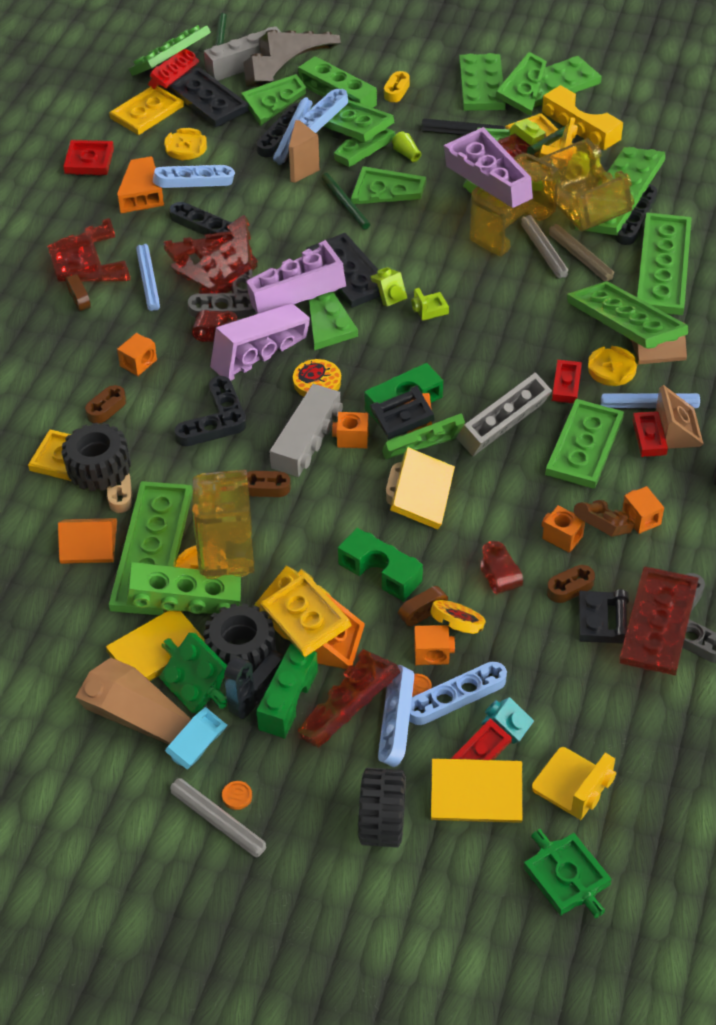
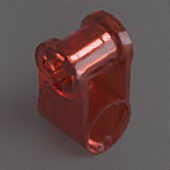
M201 310L196 316L192 335L198 341L214 342L216 327L237 321V315L231 311Z
M498 541L487 542L483 546V559L481 560L480 568L487 578L492 591L497 595L521 587L523 585L522 573L517 564L514 563L506 547Z

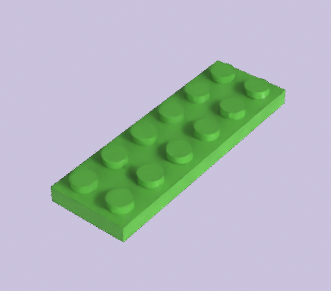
M624 147L575 220V230L618 235V231L621 230L622 225L632 213L643 192L646 191L647 186L665 161V152L654 149L645 150Z
M646 212L637 298L667 314L683 315L692 217Z
M608 281L567 294L569 304L647 349L655 348L658 344L667 341H676L678 337L688 334L687 324Z
M140 482L109 602L110 611L162 615L165 613L164 609L138 608L126 605L131 562L176 567V560L193 493L192 485Z

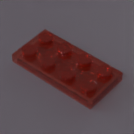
M644 566L620 655L621 664L676 676L698 586V577Z

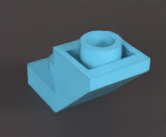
M205 707L192 718L166 748L165 752L171 756L175 763L188 770L199 760L208 746L222 734L228 725Z

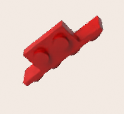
M183 49L170 59L165 60L159 67L156 66L150 74L152 79L148 85L154 90L160 85L167 88L198 65L200 60L196 58L192 51Z

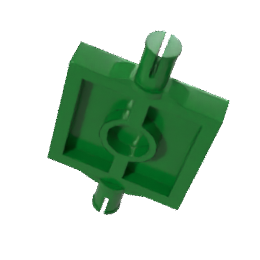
M189 632L179 647L170 638L164 640L162 648L171 656L168 664L159 675L164 684L192 713L198 714L211 699L220 709L226 707L227 698L219 689L224 679L227 665L196 633Z
M538 829L537 832L534 831L531 838L539 846L540 851L537 855L525 861L523 868L561 916L574 907L585 904L594 918H598L599 915L601 916L605 912V908L602 907L595 896L611 885V877L575 833L562 840L550 842L542 832V829Z

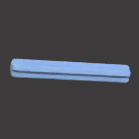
M307 97L300 101L273 157V160L278 165L285 163L289 155V144L295 120H299L312 107L313 103Z
M146 244L138 245L136 250L147 308L150 311L159 310L160 302L149 247Z
M603 393L601 395V405L609 408H656L659 393ZM675 393L692 407L698 408L700 406V395L698 393Z

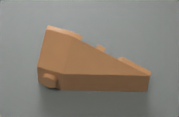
M109 658L91 670L76 695V699L84 709L168 745L192 720L135 667L113 658Z

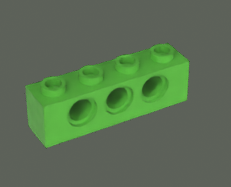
M316 56L298 67L299 78L306 88L322 97H325L332 90L344 89L347 91L349 100L372 108L377 105L376 87Z
M131 562L126 605L138 608H158L166 611H186L194 614H219V609L222 607L227 609L230 608L231 604H236V606L240 604L241 574Z

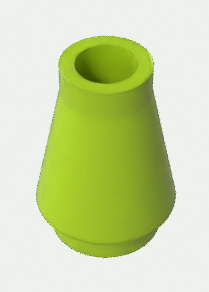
M402 131L393 137L392 145L394 150L412 162L420 159L422 153L418 150L409 133Z

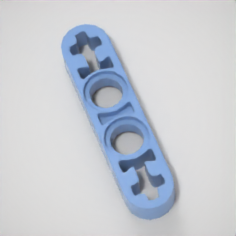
M344 89L330 91L299 120L316 133L347 105V91Z
M226 165L157 167L154 171L153 183L162 188L228 186L233 182L235 171Z
M489 662L412 697L409 721L415 725L427 724L500 690L506 684L507 670L505 666L498 662ZM492 673L494 676L499 675V678L495 679V677L493 676L489 677V674ZM472 683L477 689L473 692H466L462 689V685ZM447 694L452 698V701L446 704L440 703L437 697ZM418 707L420 710H424V713L415 711V708Z
M402 665L396 666L388 678L378 752L379 761L393 768L400 764L406 751L414 683V672Z

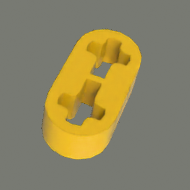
M398 71L391 75L384 86V99L386 101L398 102L403 98L410 85L408 73Z

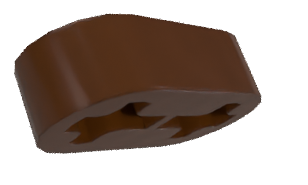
M78 274L65 277L68 291L78 311L91 308L88 294Z
M118 385L109 386L89 401L85 407L87 419L91 423L98 424L108 420L126 404L124 389Z
M249 471L241 479L243 492L252 497H284L291 490L290 477L285 472Z
M578 565L553 576L548 581V598L553 602L563 603L579 596V591L591 590L595 580L594 570L586 565Z
M439 586L431 587L406 601L400 607L398 616L407 626H413L431 616L430 610L433 602L436 600L448 601V596Z

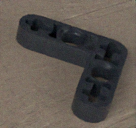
M216 376L210 380V395L218 413L179 423L175 427L176 442L179 445H196L238 434L246 428L245 413L229 378L226 376ZM219 387H222L225 393L221 394ZM225 402L234 403L230 407L221 406ZM208 425L217 426L216 429L210 431L204 429Z
M276 650L272 651L254 672L252 671V664L239 656H235L228 663L224 672V680L230 713L241 719L246 718L264 697L285 656L284 654Z

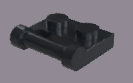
M417 386L411 387L408 392L382 403L375 402L370 405L374 417L379 422L388 440L435 420L434 413Z
M620 589L614 592L579 591V642L624 644L630 641L631 636L630 630L627 628L626 605L629 603V593L626 590ZM608 605L616 606L615 630H608Z

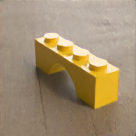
M560 85L543 95L542 113L563 126L567 125L571 117L575 118L574 125H578L576 134L600 149L606 150L621 140L622 121L609 113L594 115L580 111L575 107L576 94Z

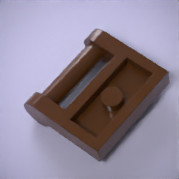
M595 500L591 504L580 502L574 506L575 516L611 537L631 533L635 525L634 522L628 520L629 516L624 512L608 509V504L604 500Z

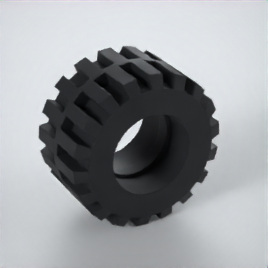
M93 423L90 426L86 424L81 429H75L72 431V435H68L65 438L66 442H63V450L61 452L67 475L75 486L79 485L80 489L85 490L89 488V491H95L96 489L102 491L106 490L108 486L112 488L116 486L117 482H122L125 479L124 475H128L130 472L131 460L126 438L122 431H118L117 427H109V424L106 423L102 425Z
M242 603V606L231 604L230 608H220V613H213L210 616L211 621H207L205 624V643L226 665L235 656H239L252 664V671L254 672L272 651L276 650L275 630L272 619L268 618V614L265 611L260 612L259 607L253 606L250 608L248 604ZM240 638L251 640L242 645L230 644L231 641Z
M366 768L361 779L358 817V838L361 845L396 848L400 846L403 837L406 776L403 770Z

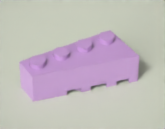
M484 127L444 145L446 167L505 204L514 208L533 199L531 176Z
M326 240L319 243V248L313 251L307 249L301 252L302 257L294 261L288 259L282 262L281 268L277 270L270 268L246 281L250 302L257 314L291 303L296 304L308 299H314L316 296L334 292L346 286L343 263Z
M291 303L216 327L210 367L220 376H226L231 381L235 379L234 374L240 371L244 373L252 369V364L259 360L266 361L270 359L276 350L284 351L305 339L310 318Z

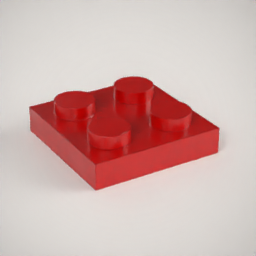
M71 140L63 166L64 173L108 175L114 151L113 141Z

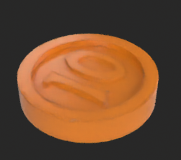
M414 674L412 697L432 688V683L427 676Z
M230 782L223 789V802L230 809H243L252 800V790L245 782Z

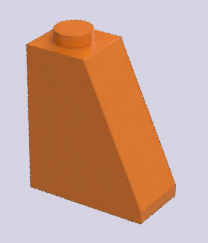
M152 156L130 161L117 193L120 213L164 206L162 187L153 183L156 167Z

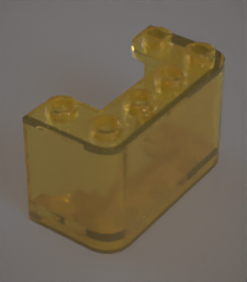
M588 138L540 157L544 184L549 198L581 232L632 211V206L634 205V199L629 188L631 186L629 175L620 170L615 173V179H613L612 175L607 173L600 164L599 157H601V151L597 144L594 145Z
M519 154L513 159L531 176L533 199L512 208L478 186L472 191L470 239L500 257L510 249V240L505 237V229L523 214L530 215L536 220H544L556 211L560 169L531 154Z
M247 470L202 473L193 478L192 511L199 573L208 579H216L222 575L241 577L249 573H255Z

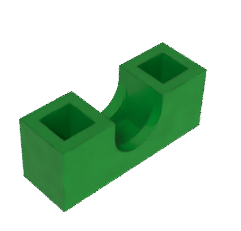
M425 363L364 391L365 410L379 424L371 411L370 405L375 402L382 403L409 391V388L417 386L422 394L429 393L430 402L432 403L443 398V379L428 363Z
M356 528L338 547V564L358 576H361L367 569L372 567L384 569L382 571V590L403 602L423 581L422 563L416 558L409 557L400 552L393 545L386 544L377 539L369 532Z
M290 644L257 709L258 730L284 739L286 738L296 718V705L301 692L308 693L318 673L317 652L313 651L304 657L293 644Z

